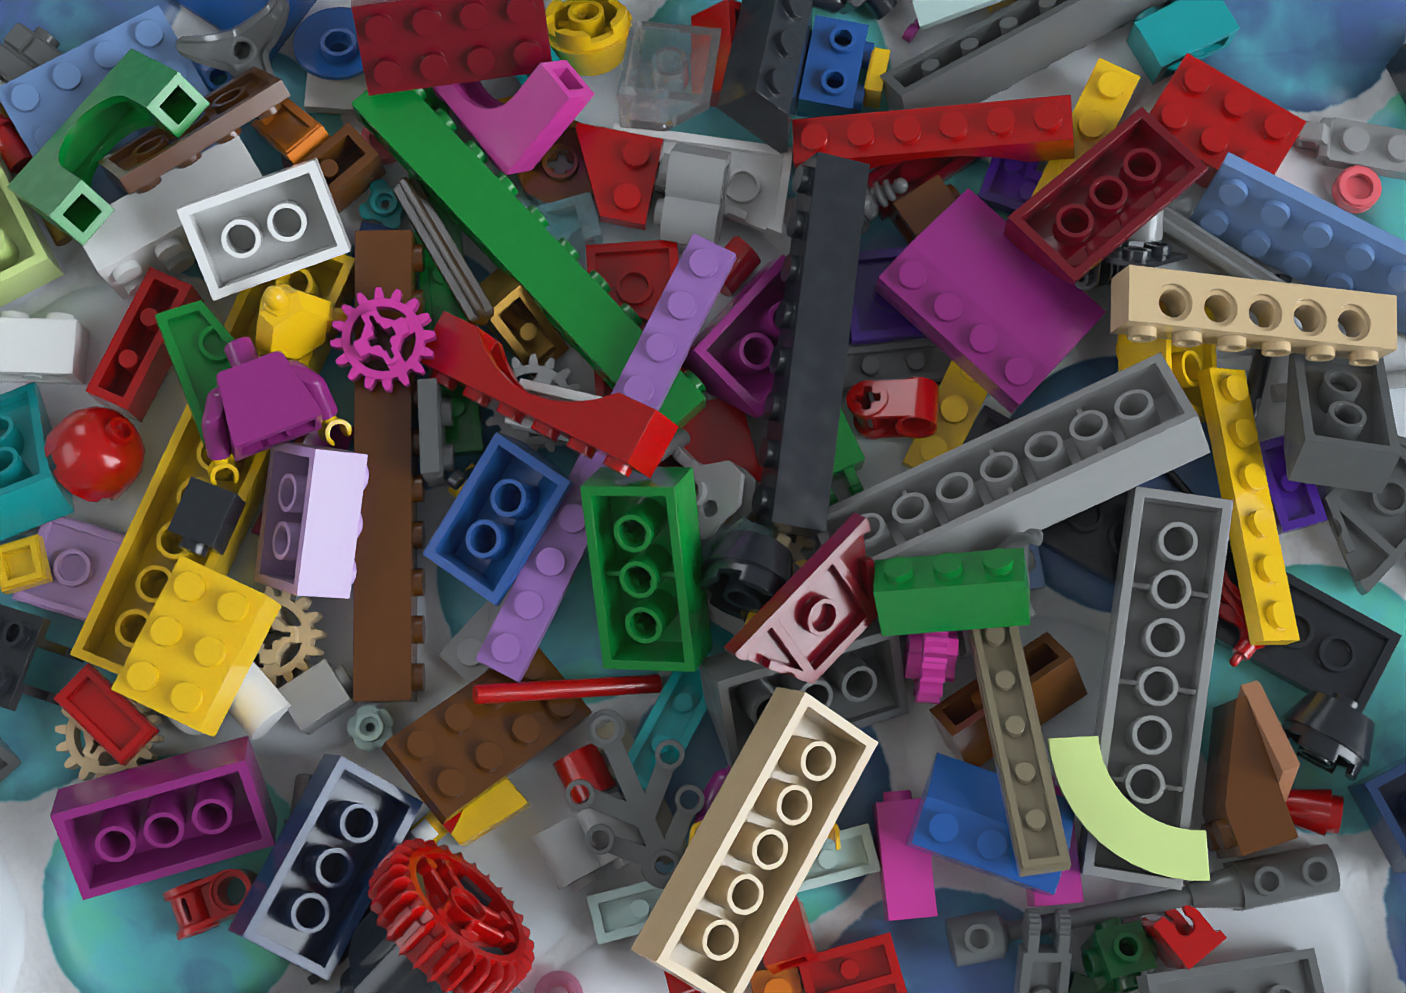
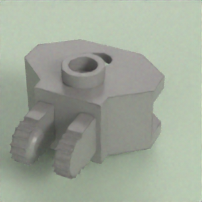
M677 445L672 453L673 459L683 467H693L702 551L716 549L730 533L739 531L755 514L752 511V499L759 482L747 470L729 460L704 465L698 462L684 447L682 448ZM733 514L731 522L726 525H722L724 521L730 515Z

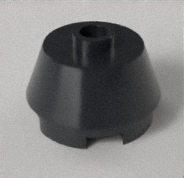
M752 531L732 532L702 564L701 572L703 578L700 583V589H708L712 593L709 602L711 605L726 614L745 620L747 611L757 613L794 575L793 555L786 546L767 535Z
M1311 690L1280 717L1281 726L1287 738L1299 745L1296 755L1331 774H1333L1337 766L1346 769L1344 776L1351 781L1356 780L1363 766H1369L1375 723L1359 711L1360 705L1350 698L1339 693H1333L1332 696H1329L1322 692Z

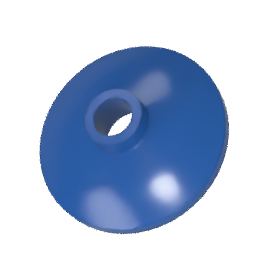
M333 7L323 9L307 17L298 26L293 37V51L297 62L305 71L318 78L336 81L347 80L364 74L352 8Z

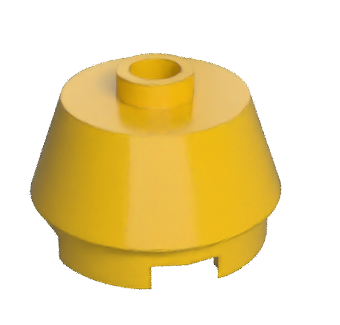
M553 0L548 5L545 14L550 46L559 59L567 60L578 75H601L615 69L623 61L633 26V19L626 5L624 6L617 0H566L564 2L562 0Z

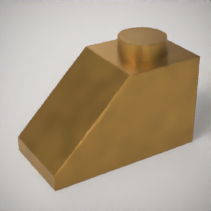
M497 268L479 284L494 309V316L488 320L487 328L520 361L522 366L529 364L531 354H536L538 365L544 366L550 357L556 361L569 350V347L528 292L513 277L506 274L502 269Z

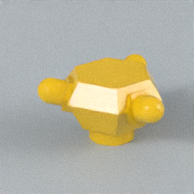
M287 284L270 286L266 288L260 300L255 348L259 349L258 356L261 357L275 351H281L285 357L297 360L325 343L327 333L334 329L332 326L333 321L345 322L348 317L342 308H334L331 305V301L294 289Z

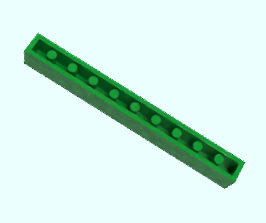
M423 89L368 96V91L366 90L351 102L358 121L412 178L417 179L423 190L489 260L524 287L554 329L613 390L643 332L640 328L643 322L638 314L627 303L619 306L608 295L612 290L604 278L595 270H592L589 274L577 262L580 259V255L564 237L557 241L546 229L549 223L543 214L532 204L526 208L515 197L518 194V190L510 179L502 172H499L496 176L485 165L488 159L482 150L472 140L464 143L454 133L457 130V126L440 107L434 111L424 101L427 95ZM689 369L684 373L679 370L659 412L678 425L679 428H682L706 407V397L703 395L706 391L704 384Z

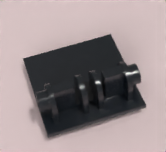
M1126 240L1078 280L1075 286L1081 290H1090L1111 284V278L1128 265L1155 268L1188 259V254L1171 252L1172 245L1168 243L1144 242L1143 247L1129 245V241Z

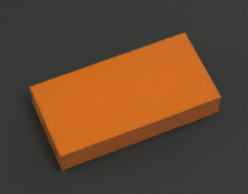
M286 98L280 102L281 108L275 114L262 120L256 119L251 125L266 142L293 165H296L328 140L330 135L319 122L289 98Z

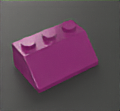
M784 254L764 265L697 336L682 364L685 370L689 369L700 379L709 394L756 419L764 413L766 398L773 387L774 374L770 372L769 365L771 354L775 346L778 345L780 328L776 327L775 317L779 303L784 300L786 283L781 280L782 265L786 258Z

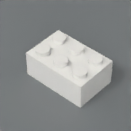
M317 157L189 202L176 209L213 301L343 255L351 250L350 242Z

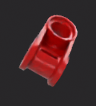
M910 377L898 380H864L853 385L848 391L846 401L849 411L854 415L855 430L866 439L875 440L897 437L920 439L932 436L937 431L939 386L931 379ZM868 392L873 394L875 401L870 400ZM867 419H871L873 428L869 426Z
M227 869L164 892L162 894L165 902L171 903L179 926V930L176 932L178 941L204 933L219 926L220 923L234 918L244 899L237 905L231 902L227 892L228 885L233 879L238 877L245 884L246 897L258 875L252 870Z

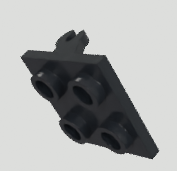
M1 604L0 707L15 711L22 693L60 706L53 699L56 694L23 683L36 648L38 647L81 663L85 661L70 655L72 648L44 639L51 620Z

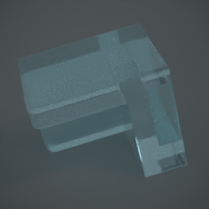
M590 192L537 207L549 223V226L546 228L557 241L564 237L576 249L579 255L586 253L585 245L603 244V236Z

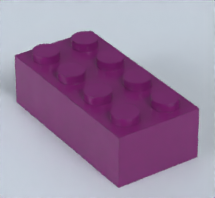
M248 735L60 788L57 791L50 813L51 820L83 900L275 845L277 816Z

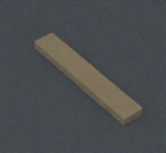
M1018 626L967 630L1019 877L1069 870L1071 867L1070 856Z

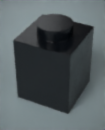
M191 476L167 530L181 539L178 547L204 558L208 550L223 556L246 502L236 493Z

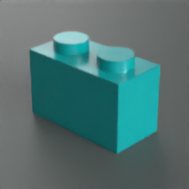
M1172 0V4L1160 10L1154 6L1136 16L1126 42L1152 85L1173 75L1187 53L1202 60L1230 45L1240 27L1223 0Z

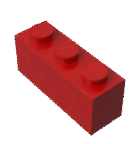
M149 268L85 390L101 405L142 423L172 365L156 323L155 314L202 300L204 303V300L194 287L157 269Z

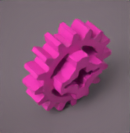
M381 287L375 288L374 299L369 301L361 292L356 294L359 306L354 309L344 304L341 308L348 317L345 322L333 321L332 324L335 330L342 333V338L330 341L333 349L344 351V354L335 360L340 368L352 365L353 367L347 377L354 383L364 376L365 388L368 391H372L377 382H382L385 391L392 393L393 381L400 380L406 388L410 387L411 383L408 375L413 371L418 375L424 376L426 372L420 364L421 359H434L435 356L432 350L425 347V344L437 340L435 331L423 329L432 321L428 313L415 314L420 305L416 298L403 304V294L399 289L393 292L390 299L385 298ZM378 311H395L405 316V318L400 317L394 321L381 317ZM363 319L365 326L362 336L354 341L352 345L355 328ZM374 323H377L380 329L384 330L388 336L394 335L390 338L391 350L394 354L393 358L380 345L373 346L378 342ZM416 335L414 350L405 362L402 355L406 342L414 339L413 336ZM376 360L386 363L390 370L376 371L361 363Z
M957 631L907 634L904 648V678L913 679L915 702L940 704V697L943 694V682H954L959 647Z

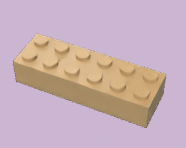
M777 687L634 942L631 951L701 993H743L878 742L808 693Z

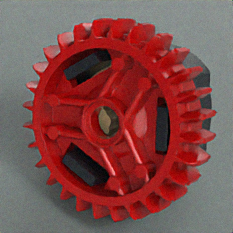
M422 838L405 840L385 856L369 879L370 889L368 890V897L373 900L370 905L371 911L354 929L352 938L347 945L350 966L341 975L340 988L342 993H510L532 969V963L535 960L533 952L534 942L529 939L530 929L522 925L524 916L513 909L514 901L508 900L501 892L503 887H497L489 879L490 874L485 876L477 869L476 862L470 864L464 860L462 852L453 854L448 845L438 846L434 840H427L426 842Z

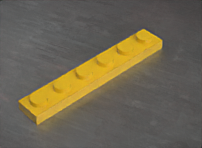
M1209 367L1197 373L1221 498L1234 500L1229 539L1250 645H1288L1299 641L1300 638L1245 370Z

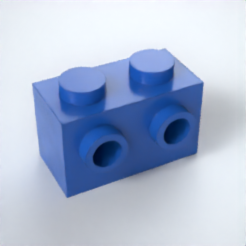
M815 15L798 99L797 116L814 118L851 114L852 110L861 111L865 84L858 83L860 68L868 70L871 53L875 44L866 41L869 25Z

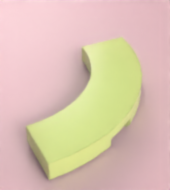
M1098 736L1047 738L1049 759L1059 789L1083 827L1098 842L1117 856L1149 872L1176 879L1210 881L1206 830L1170 826L1149 817L1136 808L1123 796L1110 777L1102 758Z

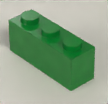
M1024 547L875 560L873 593L882 636L1031 625L1030 590Z

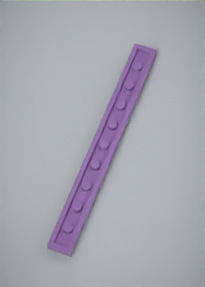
M693 233L611 394L619 392L657 411L660 410L737 259L736 253ZM595 453L591 460L579 455L569 475L574 484L519 572L475 658L476 661L521 682L588 551L580 486L600 467H606L602 464L606 458L605 456Z

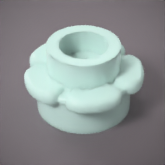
M365 704L356 710L355 716L349 718L347 733L349 737L354 739V745L363 751H373L374 748H382L384 742L393 736L392 726L394 725V720L390 712L385 708L378 709L374 704ZM369 723L375 725L373 732H368L366 729Z

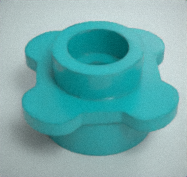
M383 179L375 180L370 184L371 193L367 201L359 206V214L365 221L373 220L386 230H396L401 226L405 212L396 199L393 188L388 186L387 182ZM387 201L390 203V206L382 208V203Z

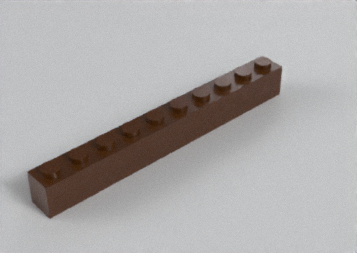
M412 230L355 231V308L359 306L356 294L361 292L369 301L374 299L375 288L381 287L385 298L388 299L391 298L396 289L401 290L403 304L416 298L420 305L415 314L425 313L424 290H417V272H425V248L423 244H417ZM378 311L381 317L394 321L400 317L405 318V316L395 311ZM363 319L355 328V341L362 336L365 326ZM374 323L378 342L373 346L380 345L393 358L394 354L391 350L390 338L394 335L388 336L384 330L380 329L377 323ZM416 335L413 336L414 339L406 342L402 355L405 362L414 350ZM376 360L361 363L376 371L390 370L386 363ZM413 371L408 375L411 386L406 388L400 380L393 381L392 393L385 391L382 382H377L375 388L372 391H368L365 388L364 376L354 382V452L368 455L367 467L369 471L368 484L363 490L360 512L363 526L357 538L354 558L357 572L354 581L353 701L358 703L417 702V692L425 691V664L417 663V644H424L426 635L424 615H417V596H425L426 587L424 568H417V549L425 548L426 539L424 521H417V502H425V480L423 475L417 474V456H420L419 428H417L418 391L417 374Z

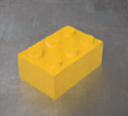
M180 555L111 690L215 738L282 605L268 595Z

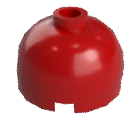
M100 406L82 408L67 415L47 435L44 447L46 458L52 454L53 461L57 466L52 472L57 481L69 492L88 502H98L102 498H111L110 501L118 499L142 472L145 456L143 439L134 424L119 412Z

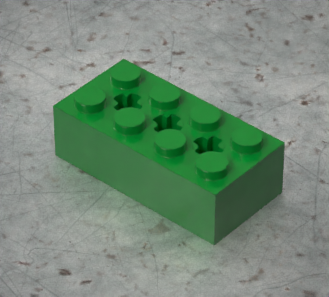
M600 467L580 486L603 669L695 672L713 647L706 589H700V583L703 578L701 572L703 556L693 467H657L651 479L635 471H632L629 478L608 467Z

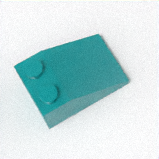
M35 381L0 395V541L75 512L71 492L59 483L52 473L57 468L52 454L47 458L45 455L46 438L53 429L39 387Z

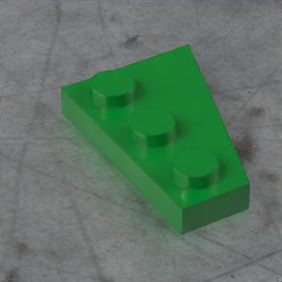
M199 300L155 314V319L204 449H206L201 428L206 397L212 389L217 387L216 375L223 370L232 368L225 354L224 347L235 339L203 301Z

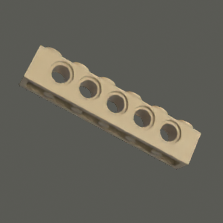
M1128 265L1111 278L1110 333L1127 335V339L1132 342H1151L1161 338L1172 340V344L1178 347H1196L1206 343L1216 344L1217 349L1223 352H1239L1246 348L1261 349V354L1269 357H1282L1291 353L1305 354V359L1309 361L1323 362L1333 360L1334 358L1349 359V364L1353 366H1372L1378 364L1380 358L1397 350V295ZM1159 301L1168 306L1171 317L1161 311ZM1204 306L1213 312L1215 322L1207 317ZM1249 311L1257 317L1259 326L1252 322ZM1294 317L1300 321L1303 331L1295 325ZM1338 322L1344 327L1346 335L1340 331Z

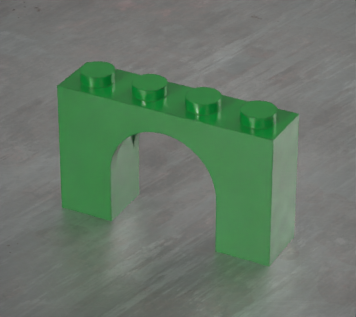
M131 48L9 183L7 188L39 216L84 246L115 211L91 189L93 176L99 166L97 161L104 158L127 135L144 127H158L179 139L210 103L178 71Z

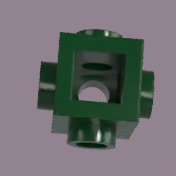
M1113 918L1095 925V931L1080 947L1083 967L1088 977L1093 981L1095 992L1103 993L1116 989L1117 993H1129L1138 990L1136 976L1151 974L1157 968L1158 953L1153 938L1149 934H1145L1140 920L1124 924L1122 918Z

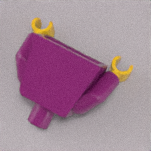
M250 337L238 338L224 347L225 354L232 368L223 370L216 375L217 387L207 394L201 423L207 457L213 460L208 467V476L213 485L218 486L215 474L222 468L231 469L234 484L238 482L239 472L236 465L231 459H228L231 454L235 461H238L316 430L323 441L335 446L334 441L330 437V430L336 424H339L340 430L345 436L349 437L351 435V425L336 416L338 408L322 376L298 360L288 361L281 351H275L259 357Z

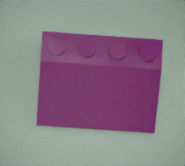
M968 188L878 277L874 290L1012 414L1100 320L1106 311L1083 290L1077 288L1075 284L1072 285L1050 273L1003 235L1006 221Z

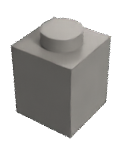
M326 659L278 689L291 706L288 712L300 731L308 735L358 704L353 701L351 694L353 691V679L342 664L335 668Z

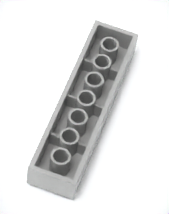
M1160 352L830 506L826 532L817 535L822 546L853 513L867 518L870 523V532L864 534L866 556L873 559L874 570L875 560L997 549L1010 535L1024 532L1030 528L1040 530L1202 457L1210 453V449L1198 414Z
M1136 486L1128 491L1094 736L1099 738L1100 751L1110 777L1126 799L1141 812L1159 822L1178 828L1190 829L1234 500ZM1083 825L1081 826L1078 848L1081 874L1182 890L1183 879L1152 873L1129 863L1112 853L1098 842Z

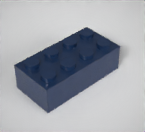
M324 754L228 931L313 975L329 981L352 938L354 929L360 923L371 902V899L368 897V890L370 889L369 879L373 875V871L391 850L401 845L423 801L341 755Z

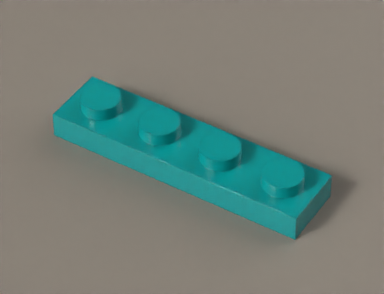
M710 621L713 648L706 657L726 652L724 646L735 636ZM699 667L695 672L672 671L628 752L644 793L657 762L655 758L657 746L666 739H674L682 744L685 751L707 710ZM666 745L661 749L660 755L664 762L671 764L678 760L680 753L674 745Z

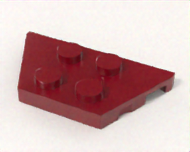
M853 513L724 646L725 650L738 659L749 660L761 664L770 670L787 673L799 680L814 684L878 616L873 593L874 561L866 556L864 534L870 532V523L867 518Z

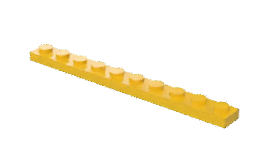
M1102 58L1098 59L1072 112L1075 158L1050 160L1032 196L1117 127L1141 76ZM951 361L939 386L937 431L927 438L913 439L901 464L909 469L961 446L988 394L953 361Z

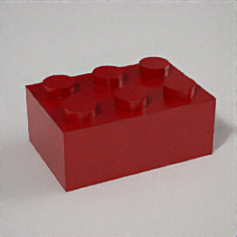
M1189 53L1185 55L1149 113L1208 167L1207 173L1195 182L1205 189L1228 152L1275 175L1306 124L1305 120Z

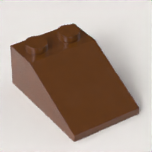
M1246 695L1213 708L1202 815L1205 823L1201 824V829L1206 830L1207 848L1211 852L1216 851L1218 859L1245 856L1299 838Z

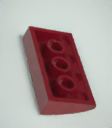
M1140 107L1007 217L1003 235L1040 266L1060 279L1074 285L1206 174L1208 167L1143 107Z

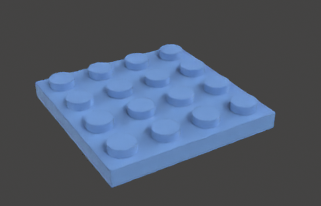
M159 5L1 85L0 102L34 157L131 48L178 71L203 97L209 94V91L191 60L178 53L176 49V40L178 38ZM155 126L144 127L127 135L107 155ZM213 143L212 145H210L209 147L205 148L200 152L203 153L204 151L217 145V143ZM98 166L92 179L91 189L108 204L126 196L128 193L111 181L101 166Z

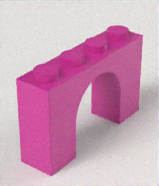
M567 60L540 63L507 103H502L492 97L483 87L481 81L433 87L435 95L449 105L460 119L463 129L476 138L488 153L490 162L505 175L531 171L595 95Z
M1052 776L1055 794L1063 797L1059 786L1055 785V777ZM911 790L882 793L883 802L872 804L877 856L881 869L879 875L884 921L938 916L932 871V855L905 846L921 798L912 799ZM1074 822L1068 851L1071 861L1070 869L1062 871L1055 895H1043L1026 889L1028 907L1084 902Z

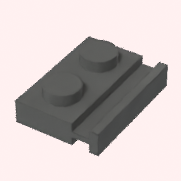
M436 378L417 379L420 473L429 487L448 486L447 472L455 471L454 444H446V426H453L454 423L452 398H444V393L440 385L437 384Z

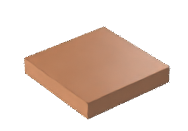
M1255 680L1241 685L1237 698L1246 695L1286 802L1300 763L1261 683Z

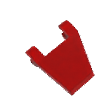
M719 398L707 400L706 407L682 427L690 436V443L684 448L698 462L704 465L729 460L747 470L761 483L762 467L758 464L745 412ZM672 455L664 460L679 464L673 459Z

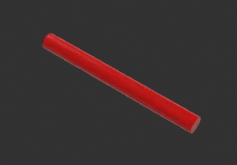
M659 674L479 684L473 686L472 695L474 704L652 694L661 692L662 681Z

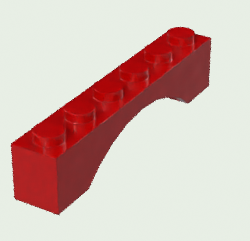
M1071 95L792 119L793 163L796 169L817 152L870 164L869 169L903 161L934 157L976 156L1005 158L1024 162L1075 158Z
M443 311L433 329L437 340L425 344V347L432 350L435 354L434 359L422 358L420 361L421 364L432 370L429 379L436 378L437 384L453 392L457 385L464 387L462 395L485 408L488 407L491 401L498 404L496 412L519 425L522 424L525 418L533 421L531 429L554 442L558 440L560 435L568 438L569 441L566 446L592 460L595 453H599L606 457L602 463L603 465L629 478L632 471H635L651 479L679 428L678 425L656 409L619 392L598 399L576 402L548 400L530 394L519 383L508 364L502 343L476 325Z

